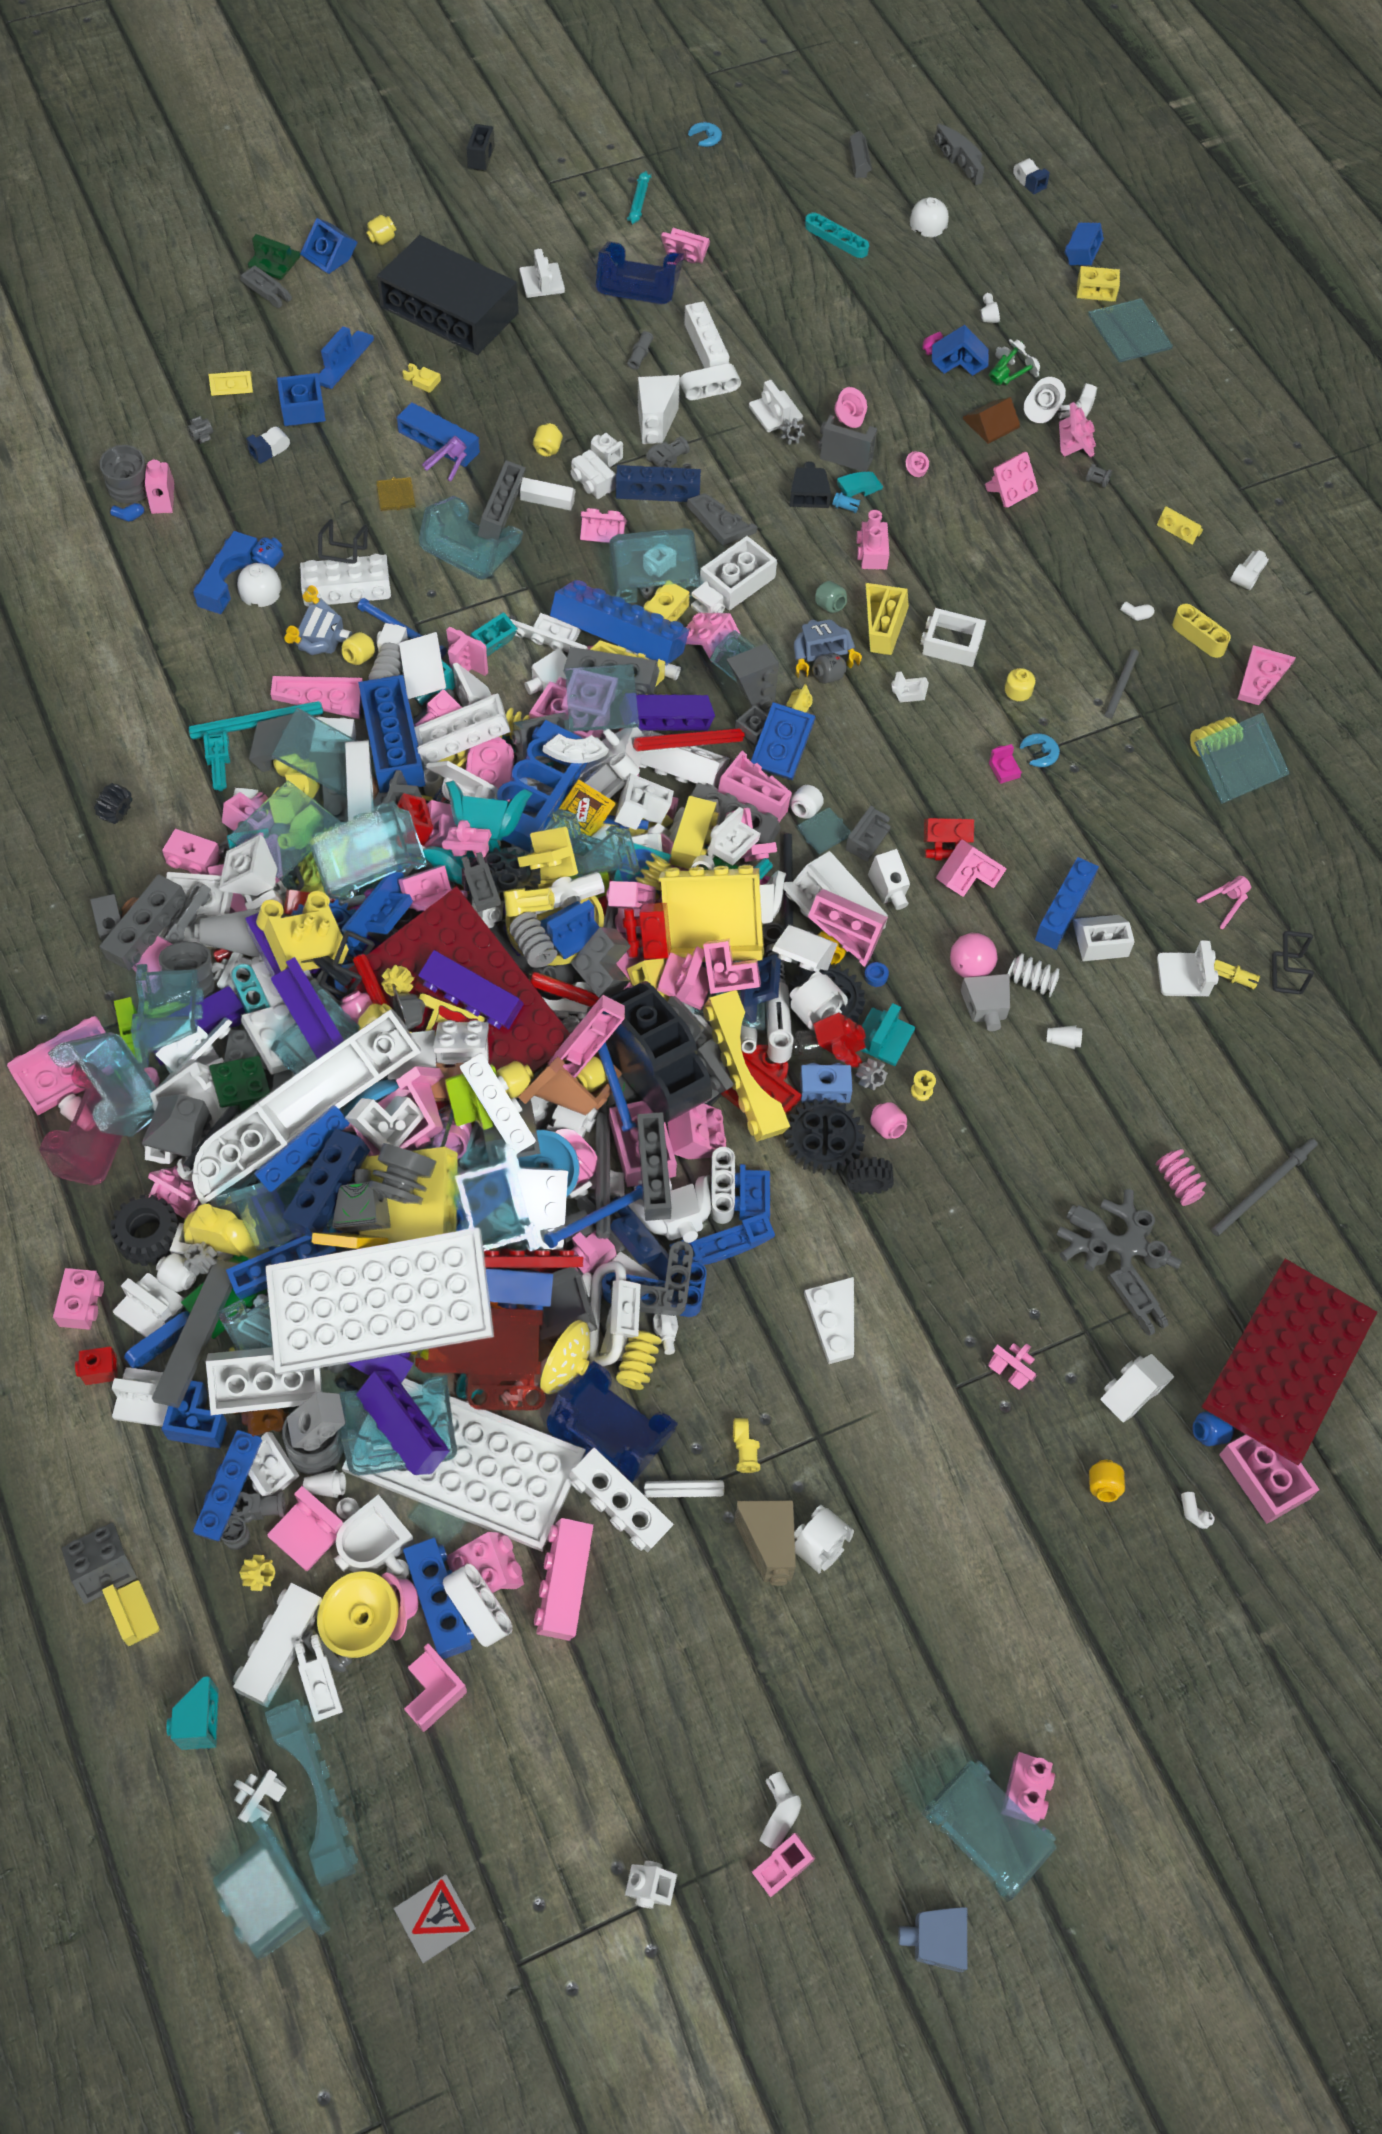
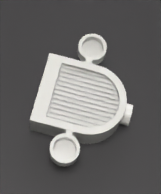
M379 1495L361 1509L353 1498L342 1499L337 1505V1514L344 1523L337 1533L336 1546L339 1555L334 1558L343 1572L349 1569L352 1572L365 1571L377 1573L387 1566L388 1573H392L397 1578L408 1579L410 1576L408 1564L404 1560L396 1558L404 1552V1548L414 1544L413 1536Z

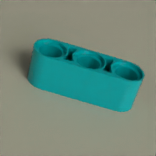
M247 964L235 966L231 971L230 977L246 1014L269 1008L270 1006L252 967ZM243 968L248 971L249 978L246 982L237 980L236 972L238 969ZM249 991H255L259 995L257 1004L251 1005L246 1001V995Z

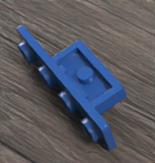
M342 326L321 350L325 368L318 375L320 385L332 389L374 341V336L362 331H356L351 337L350 328Z
M399 866L391 868L342 927L343 933L351 931L364 937L367 932L388 934L413 903L410 894L400 893L401 888L398 880L405 877ZM348 936L347 941L349 945L356 947L360 941Z
M332 1105L255 1172V1176L269 1192L274 1191L325 1146L326 1141L331 1137L335 1129L343 1131L350 1122L345 1119V1116L337 1106Z
M236 1431L224 1461L216 1471L213 1486L205 1496L203 1509L193 1529L196 1535L214 1541L221 1539L261 1446V1437H253L249 1433Z

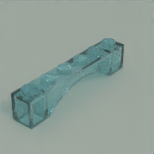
M296 1699L266 1711L265 1716L274 1742L277 1746L293 1755L302 1764L314 1787L317 1801V1826L309 1856L318 1884L324 1887L355 1874L354 1864L358 1863V1859L353 1845L347 1847L344 1836L349 1834L344 1817L338 1818L335 1807L340 1805L335 1789L329 1790L326 1779L331 1776L326 1761L320 1762L317 1751L322 1748L317 1733L311 1734L308 1723L313 1722L308 1706H302L300 1701Z

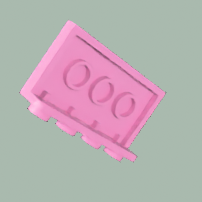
M96 1016L84 1019L77 1026L62 1031L55 1038L37 1045L33 1050L15 1057L7 1064L13 1078L37 1116L58 1105L68 1095H76L127 1066Z

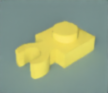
M414 364L408 365L409 372L402 371L405 380L413 381V386L429 393L441 381L439 373L425 367L419 370Z

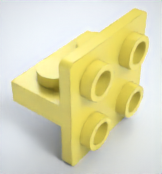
M566 826L530 834L534 853L518 857L520 867L530 865L531 870L540 868L541 880L578 874Z

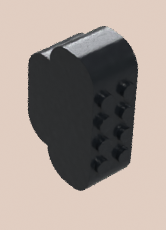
M643 981L608 997L625 1006V1019L606 1040L612 1063L622 1072V1076L654 1113L663 1112L664 1123H668L712 1098L711 1079L705 1065L697 1055V1046L689 1027L651 983ZM594 1005L588 1007L587 1013L591 1010V1008H592ZM605 1011L602 1012V1014L609 1015V1013Z

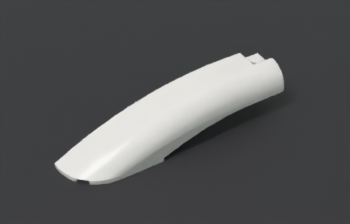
M390 1009L212 1134L199 1149L193 1167V1185L201 1204L207 1203L270 1160L332 1105L341 1108L370 1086L419 1054L421 1048L396 1012Z

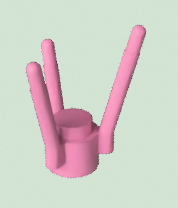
M1238 876L1231 882L1229 881L1218 889L1198 898L1197 903H1201L1221 892L1222 894L1227 893L1232 899L1237 898V902L1220 925V929H1224L1242 902L1248 898L1246 893L1251 889L1250 882L1244 876Z

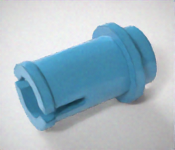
M841 492L836 493L832 505H835L837 509L840 507L856 513L858 507L850 504L859 506L860 500L845 496Z

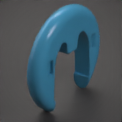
M708 122L693 125L688 133L689 136H692L701 131H706V135L709 138L699 142L698 145L702 147L713 146L722 137L719 127Z
M1032 734L1025 737L1021 742L1020 749L1034 744H1043L1041 748L1043 753H1050L1045 757L1030 761L1029 764L1032 766L1047 767L1055 763L1059 757L1058 744L1053 738L1045 734Z

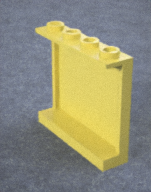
M742 865L738 869L717 866L714 867V870L692 867L689 871H679V868L665 869V872H661L659 882H661L662 902L668 905L672 947L670 953L685 959L688 953L692 955L697 946L704 949L703 944L707 941L730 938L733 961L762 960L764 948L759 868H753L751 865ZM704 954V957H703L702 962H706V960H705V954Z
M447 1147L412 1151L437 1161L431 1178L418 1177L417 1182L427 1188L426 1192L415 1189L413 1191L414 1195L424 1198L422 1205L403 1204L387 1198L390 1228L361 1231L359 1235L387 1237L388 1244L456 1232L458 1153ZM379 1155L367 1156L360 1169L371 1170V1180L382 1183L383 1178L373 1175V1170L386 1171L388 1166L377 1160Z

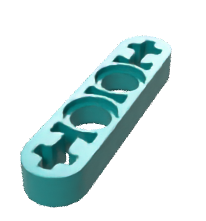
M810 213L806 216L805 228L809 232L854 257L864 258L868 255L869 242L866 239L820 214ZM842 238H846V239H849V240H848V241H843V240H841V239H842Z

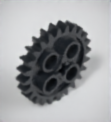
M506 847L503 851H499L497 848H494V852L488 850L484 857L485 863L489 866L500 901H503L504 904V891L521 888L534 890L539 889L538 884H541L540 868L531 870L530 865L519 866L518 857L524 856L525 852L517 854L516 849L508 852ZM469 857L471 867L478 866L477 859ZM462 868V885H464V890L469 891V896L472 897L464 873L465 868Z
M830 963L828 970L820 969L819 972L822 975H827L847 996L846 1006L842 1004L840 1007L841 1014L854 1022H858L859 1015H862L863 1006L865 1005V990L861 989L862 982H855L856 974L848 976V968L842 972L840 971V964L834 969ZM802 968L800 976L794 975V980L790 982L788 990L790 1007L792 1001L790 993L792 990L806 983L815 971L808 970L807 972ZM791 1008L790 1014L795 1015L796 1013ZM796 1015L795 1021H796V1022L802 1021V1020L799 1018V1016ZM803 1022V1028H806L807 1025Z
M824 1098L823 1104H819L818 1100L814 1099L812 1106L808 1102H804V1110L796 1107V1115L790 1114V1127L784 1133V1138L787 1139L785 1147L790 1148L789 1156L797 1155L795 1164L803 1161V1169L805 1170L811 1166L813 1174L816 1173L817 1169H821L822 1174L825 1175L827 1169H830L832 1174L835 1175L837 1167L844 1172L846 1164L850 1165V1162H854V1159H859L860 1151H863L864 1143L862 1142L865 1141L866 1135L862 1134L864 1125H858L860 1117L852 1118L854 1109L846 1112L845 1103L838 1107L837 1100H834L832 1104H828L827 1098ZM824 1117L827 1118L826 1156L822 1154ZM812 1122L817 1124V1126L811 1127L807 1123ZM832 1124H840L842 1127L835 1128ZM815 1145L817 1149H809L807 1146ZM839 1146L842 1148V1150L837 1151L834 1150L832 1147Z

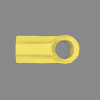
M521 888L503 892L507 917L519 916L529 911L554 909L555 897L551 888L534 890Z

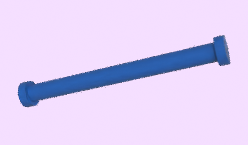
M362 598L359 601L358 609L360 611H366L384 623L406 627L407 636L410 639L422 636L371 605L366 598ZM443 645L439 646L441 659L447 652V648Z
M605 1042L598 1050L623 1123L622 1131H631L637 1128L636 1122L632 1121Z
M642 1184L636 1186V1190L554 1233L549 1232L545 1234L544 1241L546 1245L552 1249L565 1238L639 1199L643 1200Z

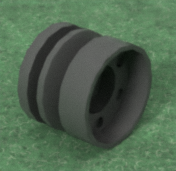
M116 445L103 453L100 459V470L111 498L125 504L143 500L147 496L145 488L146 462L141 451L130 445Z
M185 941L174 943L161 951L158 959L165 998L170 1002L178 1005H193L214 993L215 984L212 972V959L210 950L205 945Z
M383 1143L377 1160L388 1166L387 1170H373L372 1174L383 1178V1181L379 1183L370 1180L368 1187L388 1199L403 1204L422 1205L424 1198L414 1195L413 1191L415 1189L426 1192L427 1188L417 1182L418 1177L431 1178L437 1161L418 1153Z
M287 1418L283 1424L282 1437L287 1456L299 1472L317 1475L330 1471L339 1463L344 1450L341 1428L336 1431L335 1435L324 1441L318 1449L307 1451L304 1448L292 1447Z

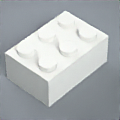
M746 536L701 568L700 586L707 581L709 587L723 595V605L730 611L775 578L777 560Z

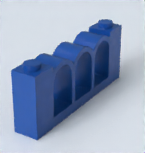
M547 720L544 721L541 727H536L532 735L533 741L528 745L525 760L519 761L513 767L510 782L504 783L498 789L496 799H494L502 801L512 800L523 789L533 793L526 805L539 810L537 816L533 818L522 813L514 831L502 838V840L529 853L533 849L530 834L546 829L588 764L564 762L542 751L543 746L558 734L575 740L584 739ZM534 757H549L567 766L568 769L565 773H562L539 762ZM532 778L554 790L549 796L524 784L519 779Z

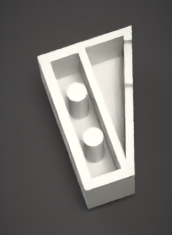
M511 1166L531 1245L537 1249H551L546 1245L544 1235L549 1232L554 1233L565 1226L568 1171L559 1168ZM564 1240L558 1242V1245L552 1249L563 1250Z

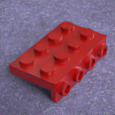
M483 1248L486 1268L542 1271L552 1274L557 1272L560 1267H583L584 1257L575 1255L574 1250H566L564 1248L563 1250L550 1249V1251L537 1248H525V1251L514 1248H501L500 1253L498 1250Z

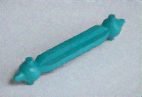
M647 171L641 173L637 179L638 184L629 217H627V220L631 221L632 224L638 222L640 216H642L641 210L648 182L652 178L651 174H648Z

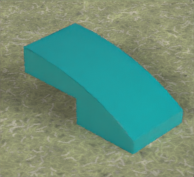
M857 472L837 478L838 487L848 497L861 492L864 496L883 489V485L873 472Z

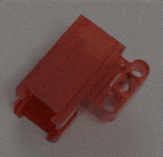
M491 1308L494 1337L429 1348L428 1360L415 1358V1367L423 1373H466L465 1399L468 1405L474 1409L538 1410L544 1405L546 1400L544 1391L534 1385V1374H541V1362H538L539 1325H542L543 1310ZM501 1381H521L523 1384H499V1383H500ZM478 1389L483 1390L485 1400L480 1404H474L471 1399L472 1393ZM521 1389L518 1396L520 1405H517L518 1400L509 1399L506 1401V1404L499 1399V1395H503L504 1390H507V1393L510 1395H518L517 1390ZM530 1390H536L539 1395L538 1401L533 1405L527 1404L525 1399L526 1394Z

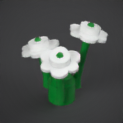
M1010 339L1009 342L1014 347L1012 351L1007 347H997L995 355L1000 360L989 373L990 379L996 385L1000 386L1003 383L1006 386L1011 380L1027 371H1030L1035 377L1039 376L1040 364L1036 358L1027 355L1024 351L1026 347L1022 341L1016 339L1014 342ZM1019 351L1026 356L1025 363L1027 367L1009 376L1010 370L1006 365L1008 363L1011 365L1015 363V354Z

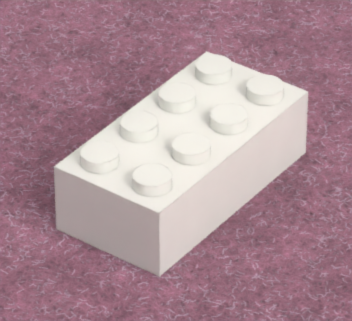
M273 1347L209 1353L207 1356L206 1367L211 1415L300 1406L315 1392H323L321 1368L282 1375L276 1374Z

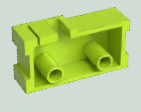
M128 997L114 1001L123 1051L130 1067L148 1063L145 1052L147 1047L145 1040L142 1038L140 1028L142 1023L132 998Z

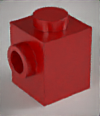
M110 1346L79 1351V1361H75L76 1376L80 1377L85 1385L112 1382L114 1378L118 1379L117 1355L113 1348Z

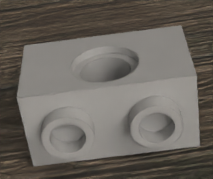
M315 1392L287 1417L292 1447L304 1448L307 1451L318 1449L324 1441L335 1435L336 1431L345 1425L339 1394Z

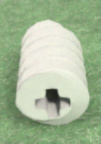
M1021 953L1013 960L1008 971L1009 977L1011 978L1014 975V983L1016 984L1023 979V987H1027L1031 982V989L1033 991L1041 986L1040 993L1042 995L1050 990L1049 997H1051L1060 977L1059 968L1051 973V965L1048 964L1044 969H1041L1042 961L1039 960L1034 966L1032 965L1033 958L1030 957L1024 962V954Z

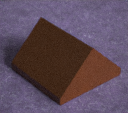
M1011 397L994 400L963 416V420L987 444L1020 428Z

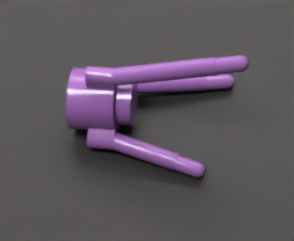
M453 436L446 445L429 457L422 466L427 471L444 455L448 454L453 459L457 456L458 459L448 478V481H452L461 461L467 455L464 452L467 447L458 437Z

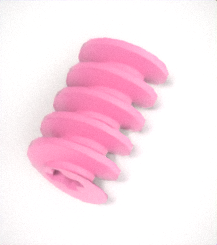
M1180 1149L1166 1154L1155 1165L1159 1166L1158 1170L1160 1173L1165 1174L1164 1179L1170 1182V1188L1176 1190V1197L1182 1198L1180 1201L1182 1206H1186L1199 1200L1205 1194L1202 1189L1206 1186V1182L1197 1184L1196 1181L1201 1175L1199 1173L1191 1175L1195 1166H1185L1190 1159L1188 1157L1180 1159V1156L1184 1153V1150Z

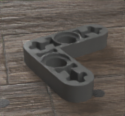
M678 1241L671 1246L665 1288L641 1285L639 1312L678 1316L685 1311L693 1260V1248L689 1243ZM679 1250H684L685 1253L682 1266L678 1265ZM674 1273H682L686 1279L683 1283L676 1284L672 1282L671 1276ZM674 1291H679L677 1307H672L671 1304ZM648 1293L653 1294L656 1297V1302L652 1305H646L641 1300L642 1296Z

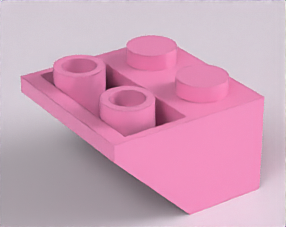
M703 1103L668 1122L670 1142L673 1152L677 1156L686 1159L711 1158L717 1148L726 1147L723 1116L721 1110Z

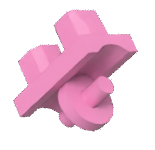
M461 820L458 827H450L448 836L442 842V846L444 849H451L454 856H463L467 850L473 851L475 856H477L476 853L482 852L484 858L489 850L488 842L492 834L490 829L471 828L467 820Z
M1013 1343L1009 1349L1016 1354L1015 1358L999 1345L994 1348L993 1352L995 1354L988 1366L999 1375L1008 1364L1012 1366L1016 1371L1008 1382L1018 1390L1023 1388L1029 1380L1033 1382L1037 1377L1033 1371L1021 1363L1023 1359L1031 1365L1035 1360L1028 1354L1031 1348L1030 1345L1025 1344L1021 1349Z

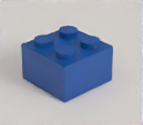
M318 373L277 378L285 426L326 421Z

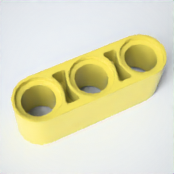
M1182 604L1178 607L1173 620V628L1208 655L1215 658L1222 657L1229 644L1230 633L1194 606Z

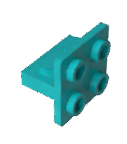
M892 1003L889 1010H884L883 1012L871 1008L862 1025L866 1035L864 1039L866 1048L860 1051L893 1066H896L915 1030L913 1025L898 1019L901 1010L900 1006Z

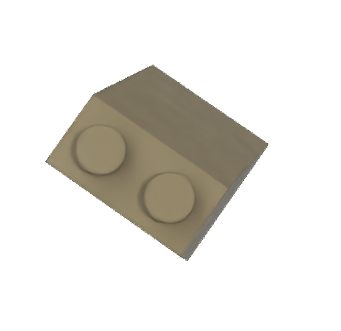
M737 1501L735 1524L763 1581L771 1582V1585L783 1586L787 1582H792L796 1568L793 1501Z

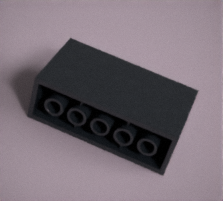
M422 235L417 236L377 275L381 308L477 356L519 314L516 281Z

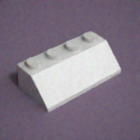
M641 731L645 737L663 735L655 731ZM697 746L644 751L639 767L646 768L649 766L655 768L654 772L661 775L672 774L680 782L688 783V781L696 783V785L698 782L703 785L709 783L716 787L730 758Z

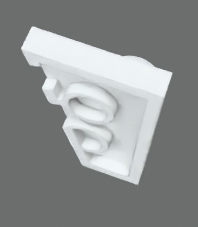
M854 1277L805 1290L804 1296L828 1364L853 1358Z

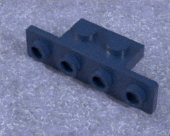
M777 954L758 960L760 987L740 990V1000L745 1010L744 1017L751 1024L756 1022L757 1004L779 997L781 959L777 958Z
M619 1195L614 1197L612 1202L621 1198V1196ZM629 1206L618 1210L617 1212L622 1218L613 1220L610 1229L639 1265L646 1263L659 1280L666 1281L669 1260L667 1252ZM674 1273L671 1276L672 1282L676 1278L678 1273Z

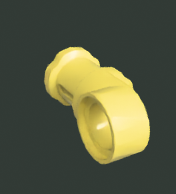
M734 1418L733 1441L736 1442V1449L739 1450V1463L736 1465V1470L742 1473L757 1472L760 1470V1464L757 1461V1449L760 1448V1442L749 1439L748 1418Z

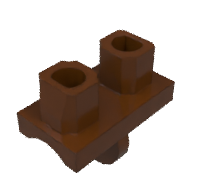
M289 1407L242 1412V1424L248 1426V1433L253 1437L272 1430L280 1432L283 1430V1424L290 1414L288 1411Z

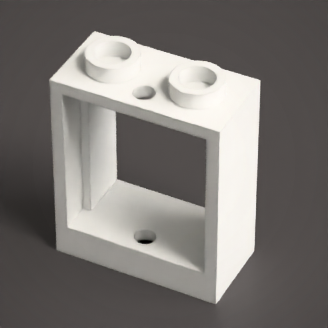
M935 608L933 616H928L926 623L928 632H923L920 643V645H924L922 654L973 667L986 621ZM936 626L971 634L972 638L969 647L933 638Z

